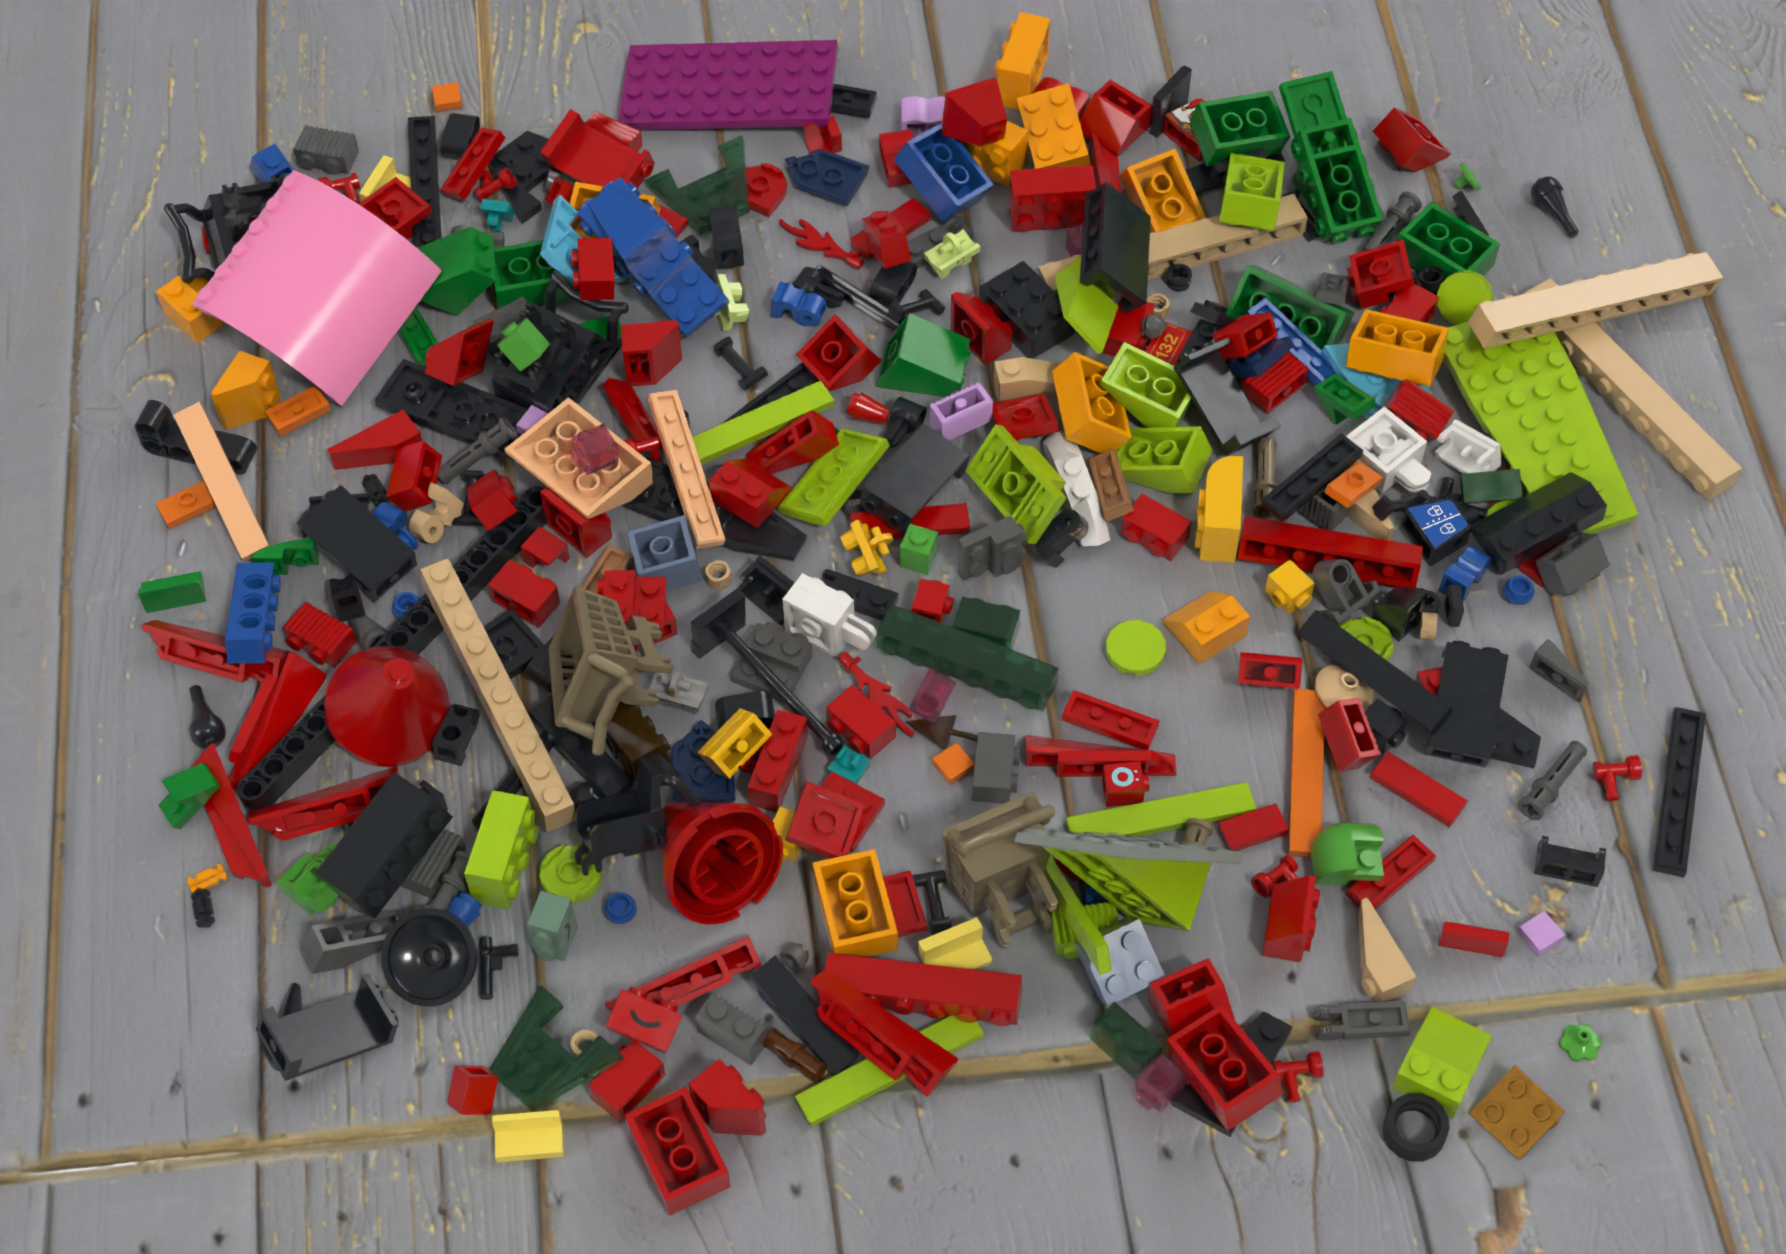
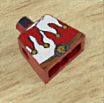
M1197 98L1165 115L1163 134L1200 162L1203 159V155L1189 121L1198 103L1204 102L1203 99Z

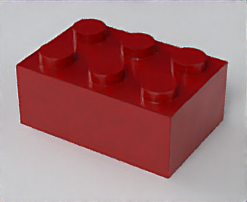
M1093 166L1010 170L1008 207L1012 232L1083 228L1085 194L1096 188Z
M1222 1004L1166 1039L1170 1059L1227 1131L1283 1095L1279 1073Z
M687 1087L625 1114L628 1132L669 1216L731 1187L729 1172Z

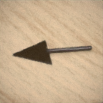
M957 715L907 721L910 726L944 750L948 747L951 735L977 741L978 735L953 729Z

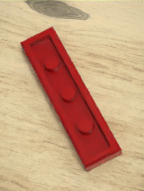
M967 503L925 506L914 517L912 525L936 531L938 536L970 533ZM867 511L850 513L851 523L860 520L861 524H868L870 531L874 527H879L882 534L891 533L893 539H903L905 536L904 533L893 529L887 522L875 514Z

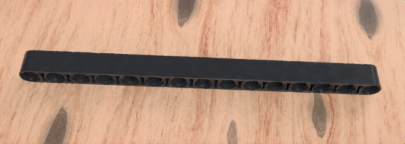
M535 486L528 489L515 502L517 512L491 530H487L453 565L470 602L485 588L502 567L521 551V545L539 526L543 528L546 525L540 494L544 487ZM426 593L373 647H398L404 644V646L399 648L410 650L419 655L444 630ZM325 696L238 784L237 791L244 809L248 813L273 805L335 742L325 719ZM280 771L279 774L272 775L273 773ZM259 793V795L255 797H250L253 794Z

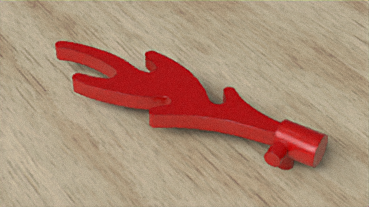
M783 219L779 220V225L784 230L794 236L803 238L796 239L797 246L808 250L825 251L824 255L826 258L841 259L858 270L862 268L864 260L859 258L861 254L858 251L855 254L854 251H849L848 254L835 243L829 232H825V238H822L820 233L803 219L799 220V225L804 230L790 226Z
M843 652L838 657V661L846 668V673L851 672L853 674L858 690L862 692L863 686H868V698L880 709H885L889 716L896 721V726L904 734L913 738L914 731L909 729L897 714V712H901L908 718H912V711L895 697L884 693H890L891 686L877 681L856 665L861 661L859 656L853 659L848 652Z

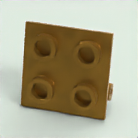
M1514 1065L1473 1108L1470 1114L1518 1160H1521L1549 1129L1552 1130L1560 1122L1559 1118L1566 1111Z

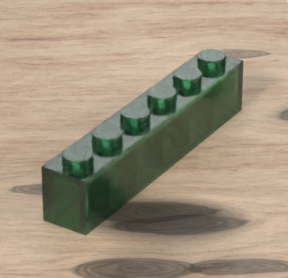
M892 604L877 630V648L885 654L899 656L916 666H925L935 670L944 677L951 676L964 681L970 687L985 689L999 698L1011 699L1028 709H1037L1044 712L1058 683L1059 667Z

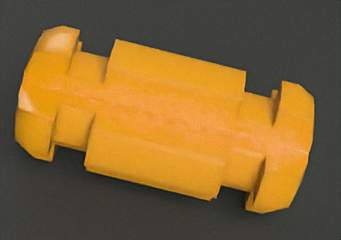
M217 864V868L212 869L210 867L195 874L196 877L193 879L191 876L188 877L187 883L191 892L194 893L197 889H209L218 885V881L222 879L226 881L228 877L224 867L221 864Z

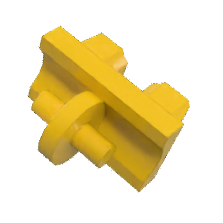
M860 520L850 523L852 529L840 538L844 547L849 552L859 547L861 548L863 555L851 561L856 575L865 576L871 573L881 575L887 572L882 557L890 554L887 545L893 541L891 533L882 534L879 527H874L870 531L868 524H861Z

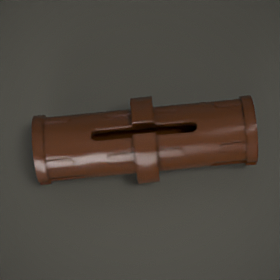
M776 1028L770 1030L764 1039L763 1046L780 1056L788 1067H795L813 1082H817L824 1075L827 1064L806 1051V1047L802 1043H795Z

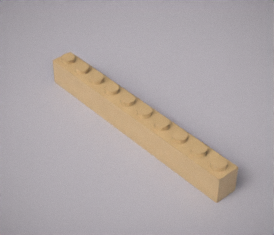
M1295 194L1284 197L1281 196L1274 231H1260L1243 225L1231 226L1225 222H1219L1220 215L1186 225H1178L1158 233H1151L1148 280L1167 275L1169 267L1174 264H1184L1189 268H1193L1303 236L1306 229L1307 215ZM1074 255L1067 259L1039 266L1038 275L1058 295L1054 276L1081 255Z
M1707 252L1699 254L1690 253L1682 258L1673 260L1668 258L1660 263L1644 264L1639 268L1622 269L1608 275L1600 274L1587 280L1578 279L1570 284L1561 286L1556 284L1548 289L1540 291L1531 290L1518 296L1509 295L1497 301H1484L1476 306L1475 312L1468 323L1483 348L1487 349L1712 294L1723 279V276Z
M1549 278L1525 293L1531 290L1540 291L1556 285V283ZM1596 323L1555 332L1571 363L1577 368L1578 372L1585 376L1596 387L1597 391L1604 395L1615 406L1616 410L1624 415L1634 425L1635 429L1640 434H1643L1653 444L1654 448L1673 464L1676 471L1682 473L1692 483L1697 492L1702 493L1710 501L1735 486L1742 467Z
M444 559L420 569L423 589L546 833L575 821L574 803L449 559Z

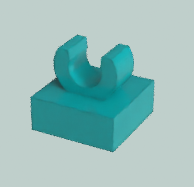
M482 199L480 209L487 219V226H490V231L501 232L503 221H513L514 210L510 203Z
M843 746L828 767V775L832 771L858 784L870 766V759Z

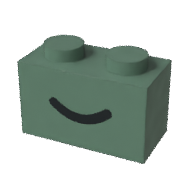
M540 891L527 923L534 953L540 958L549 961L554 959L565 961L578 929L572 900L544 891Z

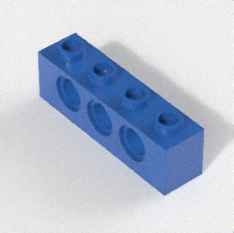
M237 563L225 636L228 663H265L267 651H272L273 637L270 631H275V613L272 612L278 611V595L275 592H280L281 578L280 575H275L274 563Z

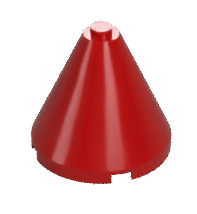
M394 646L368 648L346 659L333 674L324 700L326 723L337 744L342 749L345 748L350 753L359 757V761L379 767L406 765L430 752L433 747L432 741L450 709L446 685L441 675L431 663L410 650Z
M671 802L662 808L664 820L663 837L666 840V845L661 849L664 887L668 899L683 916L699 924H721L740 917L739 910L747 906L751 901L757 905L765 897L778 876L783 858L782 837L777 834L774 826L775 823L766 814L754 806L742 803L700 802L698 806H689L686 802Z

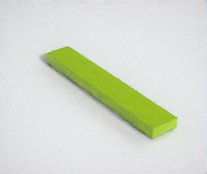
M818 381L697 434L692 438L700 463L703 465L778 432L810 410L818 414L835 406V400L824 384Z
M1245 782L1066 817L1068 832L1083 834L1084 832H1092L1105 835L1114 833L1141 837L1186 828V821L1190 818L1212 823L1227 820L1257 810L1249 783Z
M1050 855L1044 874L1057 898L1058 909L1099 974L1111 972L1110 953L1106 940Z
M952 1015L920 1031L921 1034L951 1054L984 1038V1032L977 1021L972 1023L963 1022L957 1016ZM867 1058L796 1095L795 1102L809 1126L813 1127L904 1080L907 1076L903 1073L895 1081Z

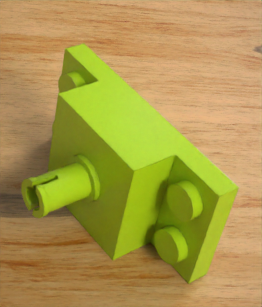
M994 425L965 470L1005 518L1011 515L1017 525L1021 524L1027 534L1026 542L1029 544L1037 543L1067 498L1061 492L1066 484L1065 480L1034 446L1019 444L1001 425Z

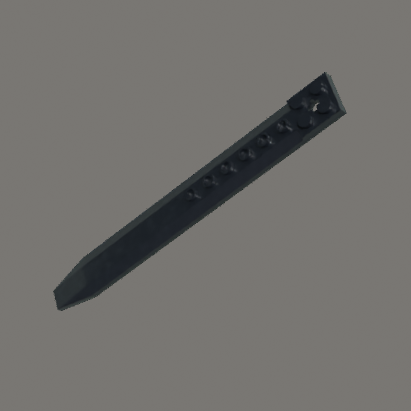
M406 359L401 361L374 399L375 405L378 408L393 414L404 409L413 422L425 427L427 425L470 443L478 440V435L481 431H488L499 423V418L502 416L506 417L516 429V424L528 410L525 407L463 382L452 386L425 374L426 367ZM417 389L420 390V394L416 396H410L408 393L409 391L415 392ZM510 439L508 442L499 447V452H497V454L514 460L507 453H505V448L508 447L515 440ZM642 455L651 462L653 483L632 501L623 505L661 521L683 516L684 512L669 466ZM714 503L725 537V543L722 546L734 551L794 561L807 539L805 533L775 512H772L758 528H755Z

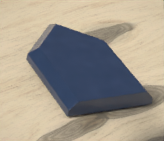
M823 149L810 151L809 155L796 158V156L785 158V163L797 189L845 206L850 204L869 171L868 165Z
M700 720L683 740H679L671 748L672 766L681 774L683 782L699 797L700 802L732 803L736 801L735 775L728 779L716 774L697 753L715 734L709 725ZM673 790V802H685Z

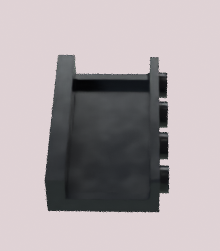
M1105 182L1085 194L1080 281L1086 286L1098 280L1106 283L1122 295V311L1127 314L1147 303L1151 216L1109 183Z

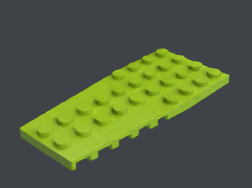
M1468 322L1448 327L1449 332L1444 361L1468 407L1486 435L1490 434L1493 440L1500 444L1501 457L1504 456L1511 466L1510 470L1520 469L1521 483L1526 490L1524 495L1526 496L1572 472L1591 482L1607 504L1603 521L1582 531L1583 533L1594 534L1635 521L1638 516V510L1576 370L1555 332L1484 349Z

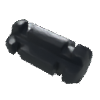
M365 475L362 485L365 487L374 505L378 507L382 502L388 503L387 491L381 481L377 479V475Z
M197 889L191 896L192 900L195 901L192 904L195 919L198 920L196 925L199 928H209L215 922V918L211 916L214 915L212 899L208 897L211 895L208 889Z

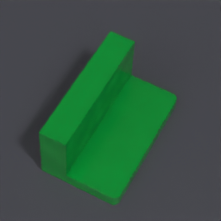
M201 571L141 582L142 588L138 589V594L146 613L206 602L204 580Z

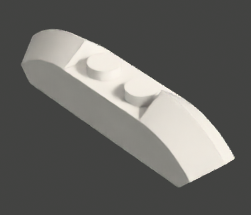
M1058 430L1059 432L1050 433L1043 441L1049 464L1066 482L1061 490L1067 497L1064 501L1066 510H1075L1088 522V532L1084 538L1078 540L1079 545L1082 547L1099 546L1110 541L1106 519L1103 515L1099 498L1077 443L1067 440L1064 432Z

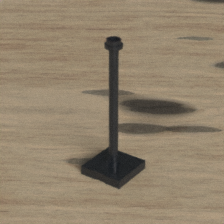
M738 588L690 622L692 633L691 651L698 659L726 640L795 714L807 717V726L823 742L821 749L825 753L828 752L830 755H834L843 747L842 736L839 733L831 734L736 634L737 631L746 625L745 595Z

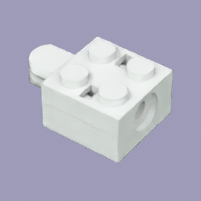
M1386 407L1380 409L1346 436L1364 450L1360 458L1361 462L1383 476L1380 485L1376 487L1378 491L1384 493L1396 482L1412 495H1416L1420 490H1427L1431 472L1420 464L1423 460L1427 441Z
M802 573L783 598L785 632L793 635V633L805 635L813 647L834 658L839 655L847 643L860 650H866L877 635L873 625L854 616V599L844 591H836L825 585L822 580L816 577L811 578Z

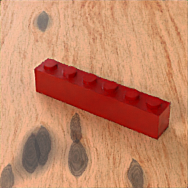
M1245 516L1237 559L1282 566L1291 560L1299 569L1313 572L1315 565L1319 561L1345 559L1351 563L1360 580L1376 581L1380 584L1397 587L1416 588L1421 568L1423 546Z
M828 953L825 970H828L884 1009L893 1010L901 1015L920 1013L935 1019L952 1015L968 1023L979 1020L991 1022L996 1026L1018 1025L1023 991L1022 975Z

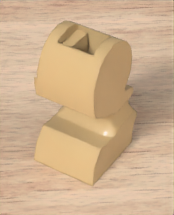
M430 483L428 497L435 501L436 507L434 510H416L410 519L409 530L414 537L428 543H435L441 539L444 533V525L451 526L452 521L461 516L464 503L446 488Z

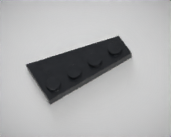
M1263 1011L1243 1031L1270 1064L1273 1065V1061H1275L1288 1039L1293 1026ZM1190 1083L1172 1100V1106L1228 1137L1232 1136L1237 1127L1236 1125L1227 1131Z

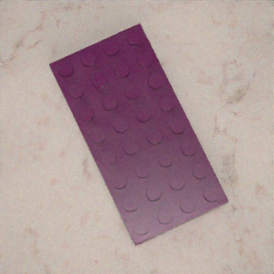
M837 40L630 45L618 121L637 130L803 127L804 123H816L817 126H826V124H829L831 116L838 42Z

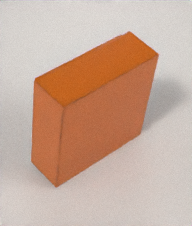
M458 82L432 86L436 112L462 108Z
M957 742L932 758V765L950 785L972 772L975 768V763Z

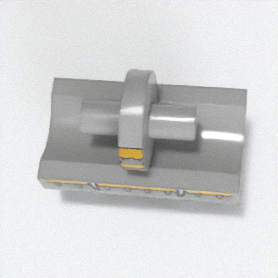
M676 670L674 673L655 672L648 689L657 692L655 698L659 699V705H672L683 708L685 712L696 714L700 710L709 686L707 682L685 677L683 671Z

